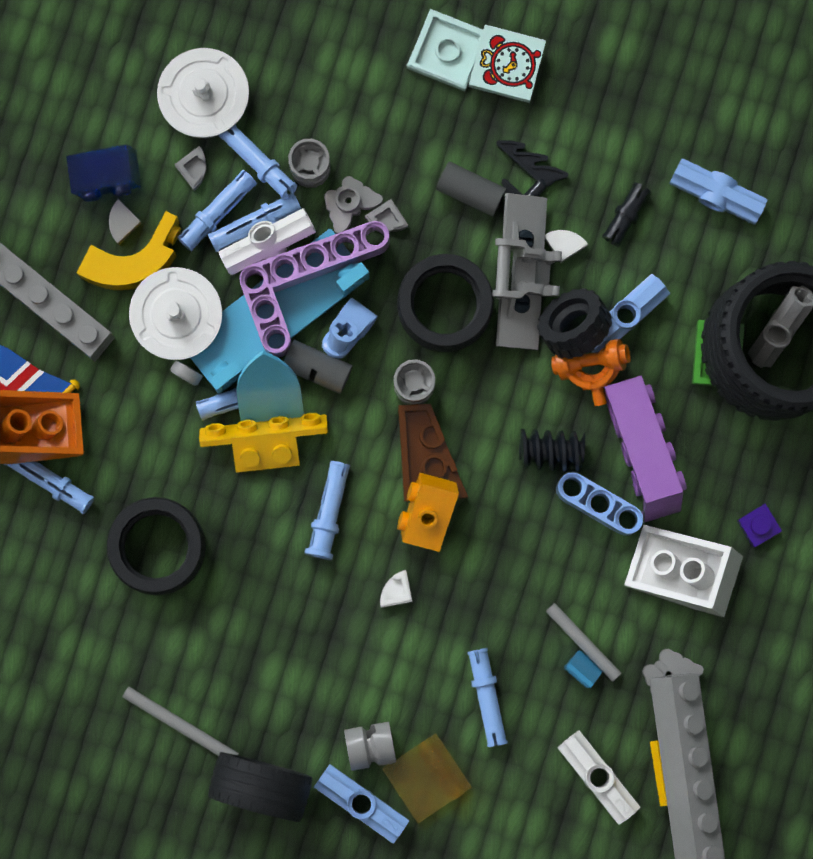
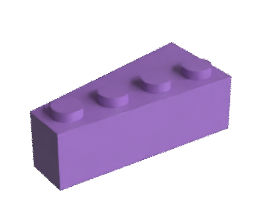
M642 376L605 386V397L617 438L622 437L623 440L621 442V449L625 463L628 467L632 466L633 468L631 477L636 496L642 495L644 499L643 511H641L644 523L680 512L683 490H686L687 486L683 473L681 471L676 472L672 461L676 460V455L672 443H666L662 432L666 431L662 415L661 413L655 414L652 403H655V397L651 385H645Z

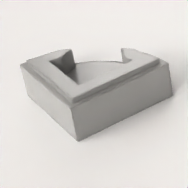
M198 146L174 164L193 191L203 182L207 169L205 155L201 147Z
M118 199L109 215V228L114 240L120 245L142 223Z
M392 199L365 215V219L368 222H381L386 225L389 232L401 231L408 227L407 222Z

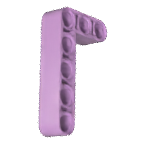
M378 221L368 222L249 265L243 269L239 278L240 285L260 340L267 353L278 358L283 357L287 354L292 344L275 292L339 270L351 263L355 264L384 253L390 243L389 230L386 225ZM374 231L383 234L384 240L379 245H372L366 240L369 233ZM348 242L354 246V251L348 256H342L336 251L339 244ZM312 253H319L324 257V261L320 266L312 267L306 262L308 256ZM290 264L293 266L294 271L292 275L288 278L279 277L276 271L280 265ZM252 275H260L264 281L261 287L251 289L246 285L247 279ZM264 304H269L275 309L274 314L267 319L260 318L257 315L259 307ZM274 334H281L286 339L284 345L278 349L271 348L268 345L269 338Z

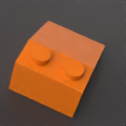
M0 390V464L78 457L84 454L79 393Z

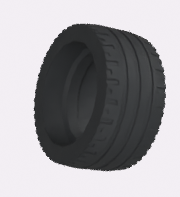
M454 254L433 255L415 264L402 280L397 299L398 315L406 333L419 345L437 352L458 351L477 341L488 327L494 305L492 288L483 271L470 260ZM437 273H452L463 277L472 286L476 295L477 309L473 320L464 329L453 334H439L427 329L419 321L414 310V297L418 287L426 278Z
M145 498L130 504L119 513L108 533L107 555L114 573L125 585L144 594L165 595L182 589L195 578L205 557V536L197 518L183 505L166 498ZM158 514L170 517L181 525L187 536L188 550L185 561L177 571L166 577L150 578L141 575L132 568L126 557L125 542L128 532L136 522L144 517Z
M220 752L214 767L211 785H209V798L260 814L294 822L301 821L307 805V798H309L311 776L250 758Z

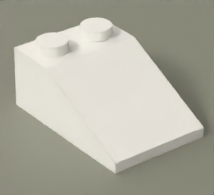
M643 525L624 585L695 610L724 617L743 556L729 546Z

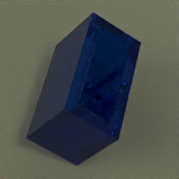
M129 145L66 156L71 193L82 198L83 201L102 199V194L113 193L114 196L128 195L132 193V189L141 187L137 151Z

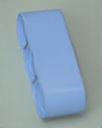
M575 472L567 473L558 481L556 493L563 502L616 533L627 536L641 528L643 515L637 507ZM575 480L579 484L580 492L577 496L571 497L564 493L563 483L565 481ZM602 496L606 499L608 507L605 512L598 513L592 509L591 500L593 497ZM622 512H630L634 515L636 523L632 529H625L620 525L619 516Z

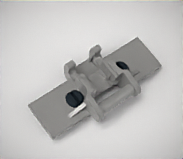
M512 193L505 194L503 238L495 239V246H498L496 290H492V297L499 299L496 346L538 350L539 331L537 325L539 324L538 319L541 312V297H557L560 294V286L549 285L550 265L562 260V251H546L544 249L547 198ZM512 252V282L511 291H509L510 257Z

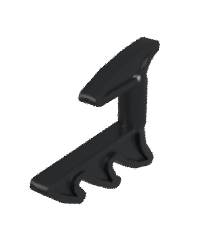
M498 140L496 142V146L535 181L524 195L539 197L554 182L568 178L569 174L556 167L534 165L540 162H547L548 156L539 153L516 152L525 149L524 143L512 140ZM502 179L501 184L507 188L506 193L523 195L508 180Z

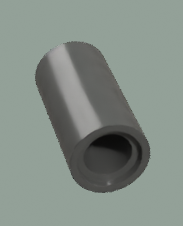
M450 161L447 163L436 187L437 191L492 217L495 215L507 189Z
M297 340L292 342L284 359V362L297 376L310 380L338 394L342 393L353 368V365L330 357L326 353Z

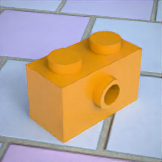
M419 473L417 482H411L409 486L407 500L410 503L407 512L402 511L398 520L397 529L401 530L402 542L440 552L459 495L456 482Z

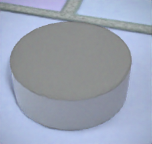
M175 360L170 368L172 373L194 386H198L203 375L178 360Z

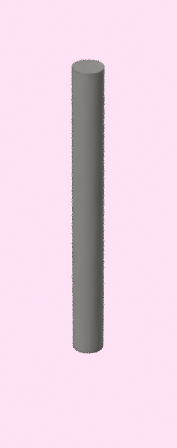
M128 687L122 698L219 756L220 752L239 755L238 752L133 688Z

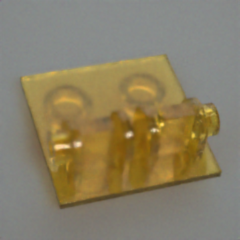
M436 733L396 759V763L389 764L382 769L417 823H420L472 788Z

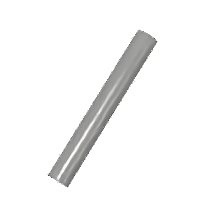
M555 603L545 611L612 682L621 674L616 666Z

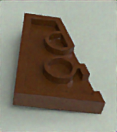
M431 404L398 405L404 502H410L407 500L409 486L411 482H417L419 473L456 482L459 492L457 499L468 498Z

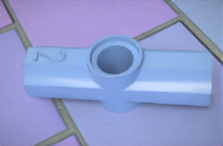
M683 158L680 160L669 183L699 198V202L706 207L718 212L726 211L753 225L757 223L768 200L739 186L735 179L722 172H710Z
M653 274L649 275L609 311L612 316V326L609 328V334L605 336L600 345H597L591 351L592 353L599 352L608 341L624 337L670 295V292L659 278ZM624 308L629 309L633 313L634 320L631 323H622L617 317V311Z
M329 764L314 786L315 789L348 811L353 817L365 823L393 844L410 821L376 797L371 791L356 783L331 764ZM357 795H365L370 799L371 807L367 812L359 813L353 808L352 801Z

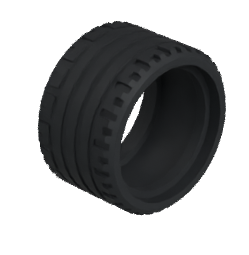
M781 261L757 269L722 294L723 296L716 300L708 312L709 317L705 319L704 329L701 334L703 339L701 351L703 354L702 361L706 365V374L709 375L712 386H716L718 389L717 393L721 397L723 396L729 405L733 404L736 406V410L744 412L748 416H759V419L778 421L781 418L788 420L813 411V385L807 390L791 391L768 384L747 363L740 342L741 319L753 297L766 294L786 296L792 286L801 287L802 285L811 290L813 294V266L807 262L788 261L784 263Z

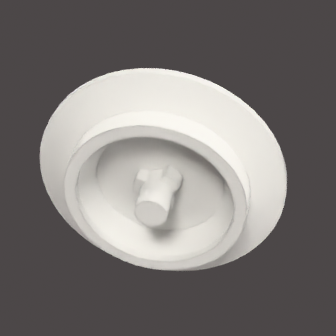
M197 48L178 55L166 66L159 79L157 98L164 118L173 128L191 137L209 138L228 131L241 119L248 104L249 86L243 69L231 56L216 49Z
M165 268L149 275L137 287L130 303L129 320L136 339L147 351L160 358L183 360L200 354L214 341L222 323V305L213 285L201 274L186 268Z

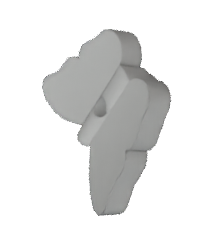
M350 176L343 179L342 187H339L337 190H329L324 194L326 209L330 213L329 217L333 223L335 234L348 230L353 215L358 216L361 210L375 209L383 203V198L380 194L375 193L367 186H363L362 182Z
M663 649L659 654V660L654 665L648 664L644 666L642 673L646 684L650 686L649 678L666 676L668 671L670 675L698 673L700 676L704 669L703 666L693 663L690 659L682 658L680 653L670 649Z

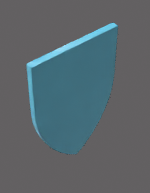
M261 351L254 356L243 368L237 381L236 390L240 420L260 422L269 421L277 416L297 418L304 415L301 387L294 371L281 359L265 351Z

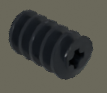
M521 428L519 460H522L525 469H529L531 462L535 461L537 469L541 470L544 462L548 461L550 471H554L557 462H560L564 472H567L570 463L574 464L576 472H580L584 463L585 432L580 441L576 431H572L568 440H566L563 431H558L555 439H553L551 431L546 430L542 439H540L537 429H533L530 437L527 438L525 429Z

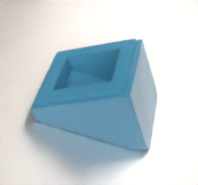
M580 650L564 666L565 670L585 688H591L602 673V670Z

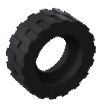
M586 288L580 290L573 289L553 299L544 308L542 315L538 319L537 329L539 335L554 355L556 354L559 358L573 359V357H581L585 353L593 351L597 345L603 342L605 336L609 334V328L612 326V316L595 291H589ZM587 315L586 319L578 327L562 333V330L570 321L579 316Z

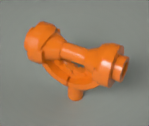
M614 339L605 343V347L596 353L584 354L581 357H573V359L559 358L555 355L551 359L553 373L559 375L561 380H570L583 390H591L594 406H601L607 404L603 387L612 383L619 371L626 369V363H630L631 356L628 345L623 344L620 339ZM604 366L596 374H588L581 370L583 367Z

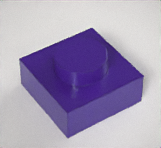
M766 503L737 520L753 548L782 531Z

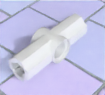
M302 208L273 224L269 221L256 223L249 230L248 237L218 252L231 276L249 265L285 253L286 247L316 233V230L306 210Z
M580 730L557 747L618 825L626 821L641 808ZM602 768L607 773V781L604 785L596 787L591 783L590 775L593 770Z

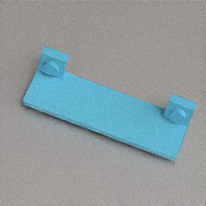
M328 229L311 243L335 235L332 229ZM343 243L338 245L336 249L338 254L342 256L351 254ZM312 253L308 256L306 262L309 266L318 267L323 263L324 257L319 253ZM362 262L351 263L339 270L275 292L291 339L370 278L369 271ZM283 264L277 269L276 274L281 278H288L292 275L294 268L290 264ZM264 279L261 282H259L256 286H254L252 289H257L261 287ZM244 295L222 311L221 327L211 345L200 354L191 357V360L218 394H221L238 380L243 368L254 356L261 351H265ZM264 304L259 307L257 315L260 318L267 319L274 314L275 309L269 304ZM274 334L269 338L268 345L271 348L278 349L284 345L286 339L281 334Z

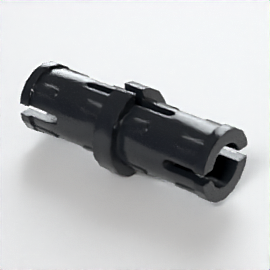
M636 182L633 183V187L623 204L618 205L615 209L616 215L606 232L602 235V238L608 242L616 231L617 234L611 244L620 247L630 226L637 223L639 219L638 213L652 193L645 187L637 198L643 185Z

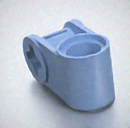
M350 298L331 323L329 332L322 341L324 352L328 356L337 359L345 357L355 344L367 334L378 316L354 298Z

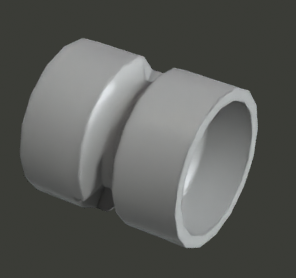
M311 138L302 139L291 148L288 161L293 179L299 185L306 188H315L322 185L328 179L331 172L330 156L326 146L320 141Z
M417 359L402 363L396 369L394 375V391L398 399L404 404L413 405L423 404L431 398L435 389V374L432 368L424 361Z
M389 721L372 724L369 730H365L362 726L344 730L351 771L369 768L371 762H375L378 766L396 763Z

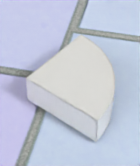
M556 230L545 234V241L552 251H562L560 263L588 245L581 236L571 231Z
M406 570L398 572L385 584L380 598L381 608L412 602Z

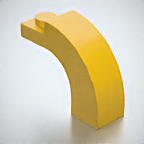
M165 211L147 246L140 252L130 256L111 255L90 245L76 272L81 279L105 289L130 290L137 288L149 275L169 268L175 260L176 254L174 250L167 246L169 243L174 245L177 236L181 232V227L178 226L180 223L178 217Z

